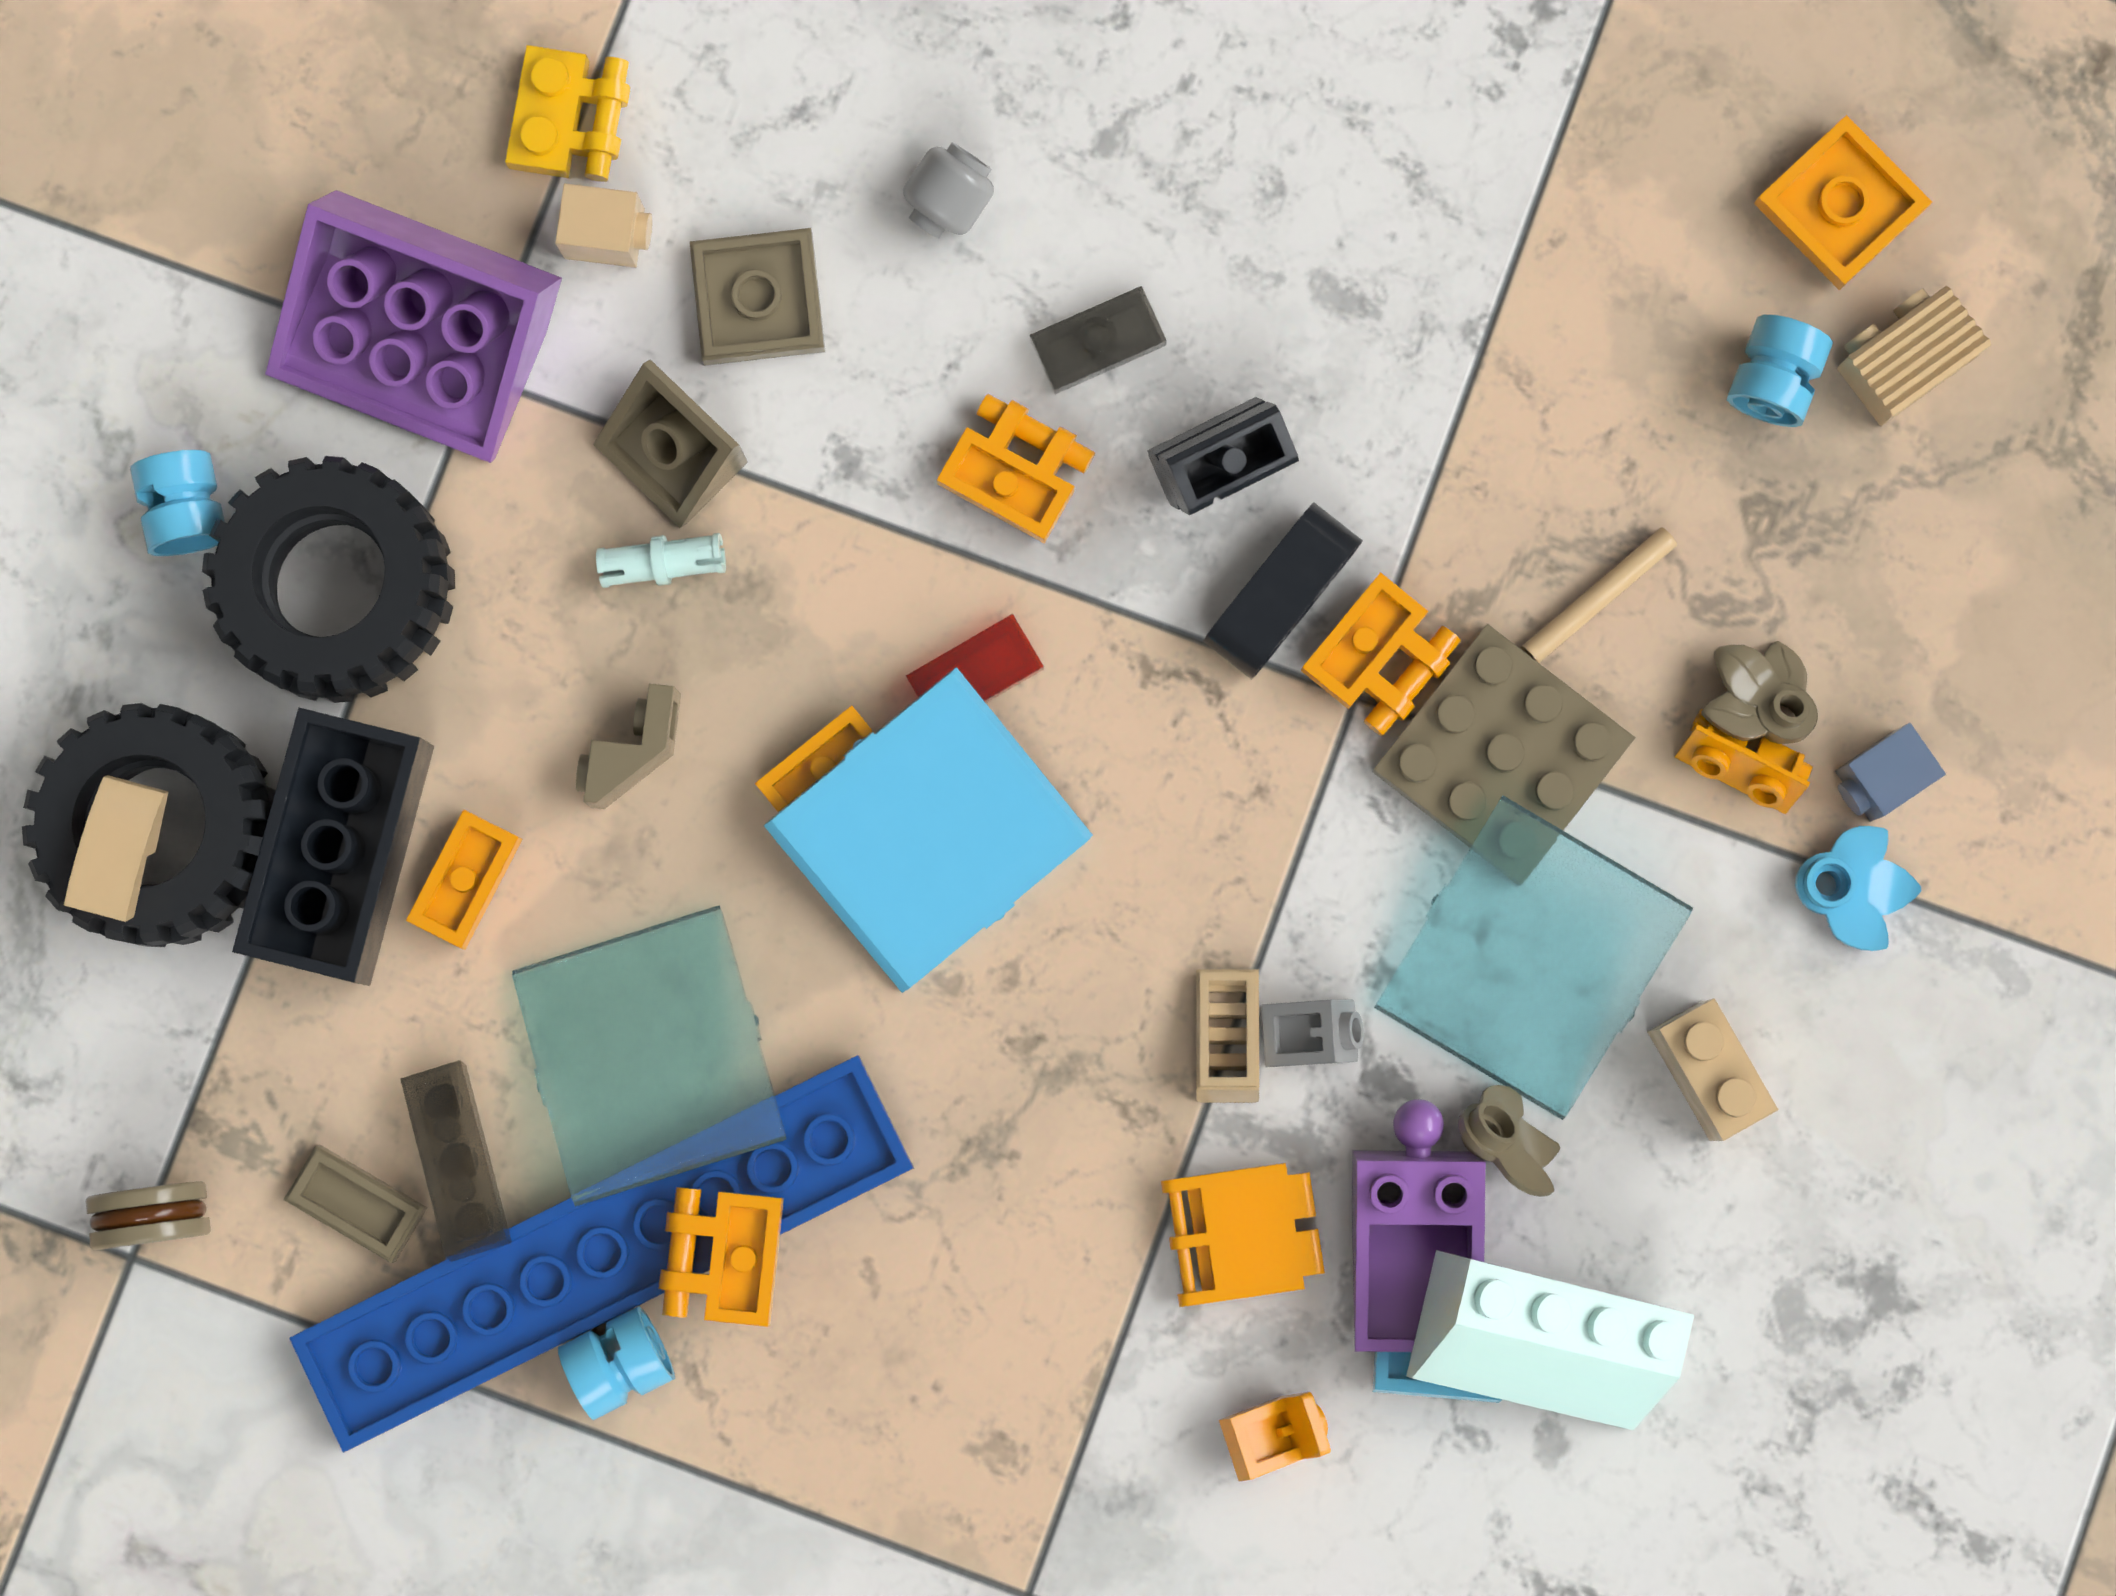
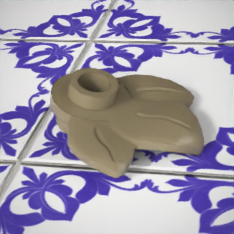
M1776 641L1768 648L1764 655L1756 649L1745 645H1726L1718 647L1714 651L1718 672L1728 692L1712 700L1701 711L1702 716L1711 725L1728 736L1741 741H1750L1764 736L1769 741L1777 744L1800 742L1812 732L1818 719L1817 708L1813 699L1806 692V668L1800 657L1783 643ZM1780 705L1790 709L1795 717L1785 715L1781 711Z
M1504 1085L1489 1086L1482 1092L1479 1103L1469 1105L1459 1116L1458 1127L1463 1144L1473 1155L1493 1162L1503 1176L1517 1189L1538 1197L1551 1195L1555 1189L1543 1168L1559 1152V1143L1522 1118L1524 1115L1523 1100L1518 1089Z

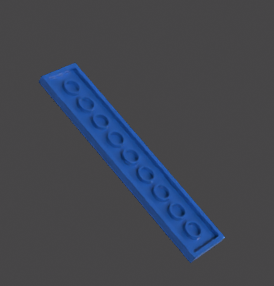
M857 1055L289 1339L344 1453L663 1294L665 1290L658 1289L660 1270L667 1269L671 1232L665 1231L667 1212L674 1211L676 1187L701 1189L699 1215L716 1217L718 1192L784 1198L781 1235L914 1169V1166L860 1056ZM696 1235L692 1272L705 1273L710 1270L713 1237Z

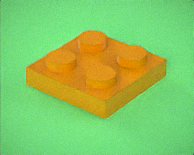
M1846 115L1768 187L1754 204L1840 291L1932 204V201Z

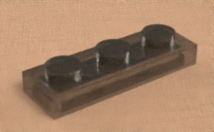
M458 1060L401 1078L445 1258L452 1262L512 1243L466 1064Z

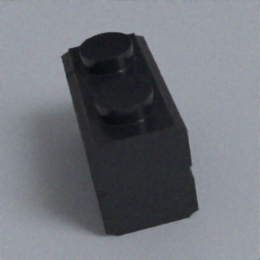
M1257 397L1147 450L1149 459L1168 502L1172 507L1178 510L1181 509L1182 512L1188 515H1192L1212 505L1215 497L1222 500L1299 461L1297 451L1278 407Z

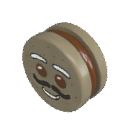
M202 1181L186 1182L88 1196L85 1201L87 1214H94L90 1219V1226L93 1230L97 1231L89 1233L90 1247L93 1250L208 1235L211 1232L210 1218L203 1217L207 1207L200 1200L207 1198L206 1184Z

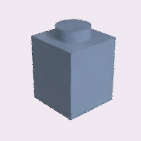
M1911 723L1894 730L1835 770L1842 781L1838 785V791L1847 806L1858 816L1864 813L1870 822L1886 816L1946 775Z

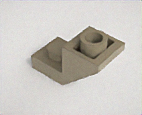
M649 683L647 699L638 698L634 712L633 732L636 736H642L641 745L591 740L590 754L580 755L576 773V790L585 792L584 803L592 808L606 809L674 755L681 694L674 686Z

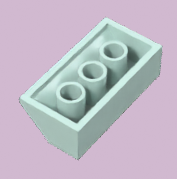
M1436 1250L1406 1376L1634 1430L1680 1378L1694 1315Z

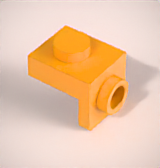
M1311 1392L1280 1396L1219 1420L1238 1481L1252 1480L1300 1460L1318 1458L1331 1452L1327 1439V1420L1322 1409L1315 1403Z

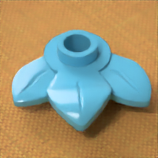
M1858 826L1842 833L1829 852L1819 853L1808 858L1800 866L1795 880L1796 892L1802 904L1814 913L1825 915L1835 938L1845 945L1865 951L1887 949L1889 944L1888 931L1882 916L1889 915L1905 907L1922 891L1920 884L1905 869L1883 859L1887 851L1888 830L1874 826ZM1821 873H1828L1835 879L1836 889L1830 896L1821 894L1816 887L1817 877Z

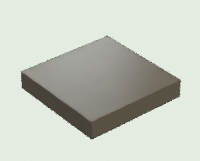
M811 228L689 242L701 357L704 366L825 352Z

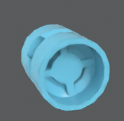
M1764 314L1758 316L1745 349V353L1751 361L1739 365L1728 393L1727 401L1740 412L1755 419L1784 427L1802 426L1815 389L1808 382L1809 380L1821 377L1833 341L1827 334L1807 323L1779 315Z
M203 450L172 451L144 458L130 466L136 501L148 507V511L141 516L148 554L153 556H176L207 550L218 545V541L209 536L216 519L224 522L225 520L221 504L210 499V495L217 490L210 453Z
M640 1306L606 1322L604 1335L600 1336L591 1330L558 1347V1355L568 1382L582 1408L593 1421L627 1404L628 1392L633 1390L640 1395H644L675 1379L674 1369L662 1340L650 1318Z

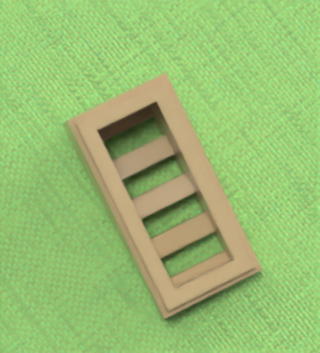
M1196 969L1197 1102H1259V969ZM1209 993H1246V1003H1209ZM1209 1019H1246V1027H1209ZM1209 1044L1247 1045V1053H1209ZM1209 1070L1247 1071V1077H1209Z

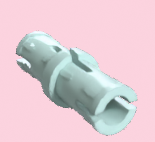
M714 533L710 536L667 541L666 537L661 535L651 537L650 543L608 549L598 548L596 551L597 572L603 573V576L599 577L600 584L603 588H608L612 585L655 580L656 584L661 586L671 584L672 578L714 572L725 573V549L720 548V545H723L722 536L720 533Z

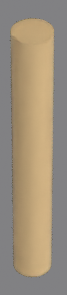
M1663 527L1659 528L1521 646L1522 650L1538 663L1542 662L1677 546L1673 536Z

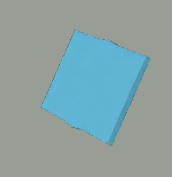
M957 667L942 677L877 732H871L863 739L857 740L853 747L843 755L845 757L764 825L766 830L902 993L915 985L983 927L987 929L994 922L1001 920L1005 913L1015 906L1014 902L1093 836Z

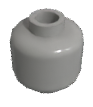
M953 142L947 150L942 147L929 149L903 189L906 201L915 208L909 219L936 238H940L945 229L958 235L966 234L993 196L994 186L987 178L992 169Z

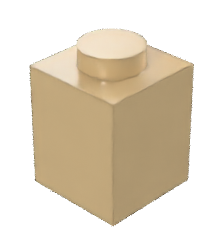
M564 183L555 244L564 259L637 268L639 249L648 250L650 246L652 214L644 213L645 208L637 192Z

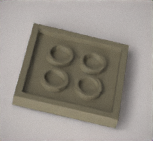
M1487 624L1372 772L1520 886L1636 737Z

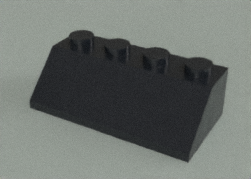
M298 707L259 856L234 942L233 953L357 984L371 985L434 745L421 737Z

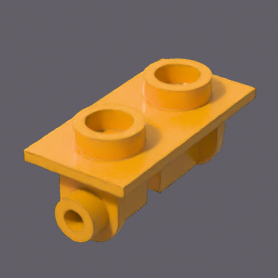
M1700 709L1689 731L1692 733L1677 751L1674 758L1692 766L1698 774L1706 778L1717 779L1748 795L1756 804L1767 808H1774L1786 814L1810 784L1807 779L1811 774L1813 766L1803 761L1805 755L1783 744L1771 742L1765 737L1760 740L1756 752L1746 748L1748 741L1732 738L1711 725L1702 716L1701 711L1703 709Z

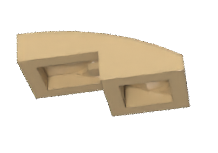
M109 775L103 777L79 843L64 906L124 922L134 918L147 856L156 852L169 791Z

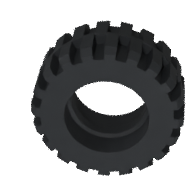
M325 456L322 464H314L308 457L288 461L289 472L281 475L272 468L264 471L255 477L260 488L250 496L239 489L228 501V504L235 508L236 511L228 523L216 519L209 536L218 541L215 554L204 553L202 572L211 578L212 587H207L202 591L206 609L216 614L217 620L213 624V628L221 642L234 650V657L241 664L261 676L264 680L280 689L290 691L298 697L314 701L321 697L327 698L334 703L353 702L355 694L364 693L369 697H374L388 691L386 683L395 677L403 681L407 680L418 671L413 662L423 651L431 656L441 642L434 634L440 622L449 624L453 606L447 601L448 590L455 589V570L448 565L446 556L451 551L445 536L435 526V519L399 482L388 478L379 469L363 462L355 466L344 457ZM330 526H352L369 535L383 555L385 567L384 582L379 598L366 617L344 632L326 637H317L303 633L286 620L279 607L277 584L284 560L293 547L307 535Z
M143 703L122 705L119 714L114 715L103 710L87 717L89 728L83 732L70 728L57 740L58 745L63 749L55 760L44 755L35 770L37 774L45 777L40 791L35 792L27 789L23 806L25 809L35 811L34 825L22 826L23 845L35 848L37 858L32 859L28 865L35 881L46 883L50 888L45 897L58 911L71 914L73 916L72 923L88 932L101 934L107 939L146 947H165L166 944L171 943L187 945L201 941L202 933L213 931L219 933L233 924L234 920L231 914L238 908L244 909L276 792L275 789L266 786L264 778L268 772L259 758L248 753L245 749L246 744L233 733L216 725V723L197 714L189 713L179 707L159 704L157 708H151ZM153 768H165L183 774L196 785L202 797L205 810V830L200 847L191 862L170 880L156 885L141 884L134 918L124 922L64 906L79 843L104 776L109 775L129 781L144 771Z

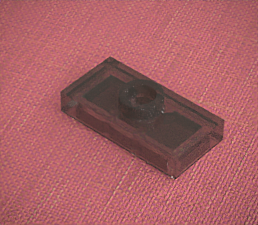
M1142 286L1030 334V341L1054 394L1167 345L1165 335Z

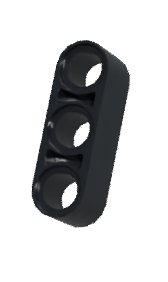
M1313 502L1220 616L1203 642L1252 680L1346 565L1363 540Z

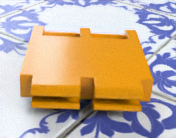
M1286 1163L1161 1181L1162 1194L1169 1193L1175 1233L1174 1237H1169L1170 1249L1177 1250L1183 1293L1177 1294L1179 1307L1305 1289L1303 1276L1325 1273L1318 1229L1296 1231L1295 1219L1316 1216L1310 1172L1288 1175ZM1185 1190L1188 1193L1193 1234H1187L1181 1191ZM1191 1247L1196 1248L1202 1289L1198 1291L1195 1289L1190 1255Z

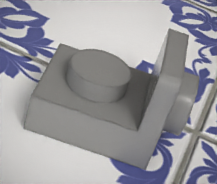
M1353 999L1261 1005L1265 1067L1358 1061V1049L1361 1048L1363 1043L1364 1028L1360 1014L1355 1011Z

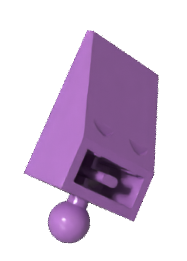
M1414 1099L1404 1103L1394 1116L1393 1128L1395 1135L1406 1146V1151L1352 1150L1355 1352H1412L1436 1250L1484 1262L1486 1162L1483 1158L1473 1155L1470 1151H1431V1147L1442 1136L1444 1120L1440 1110L1433 1103L1423 1099ZM1386 1182H1394L1401 1188L1400 1197L1393 1203L1377 1198L1379 1187ZM1450 1183H1459L1465 1189L1463 1199L1457 1204H1451L1450 1201L1442 1200V1190Z

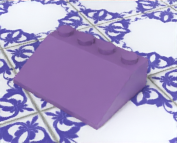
M335 190L309 203L307 206L265 375L491 463L496 458L546 336L562 277Z

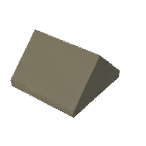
M651 359L642 364L593 444L679 528L686 525L748 463L740 445Z

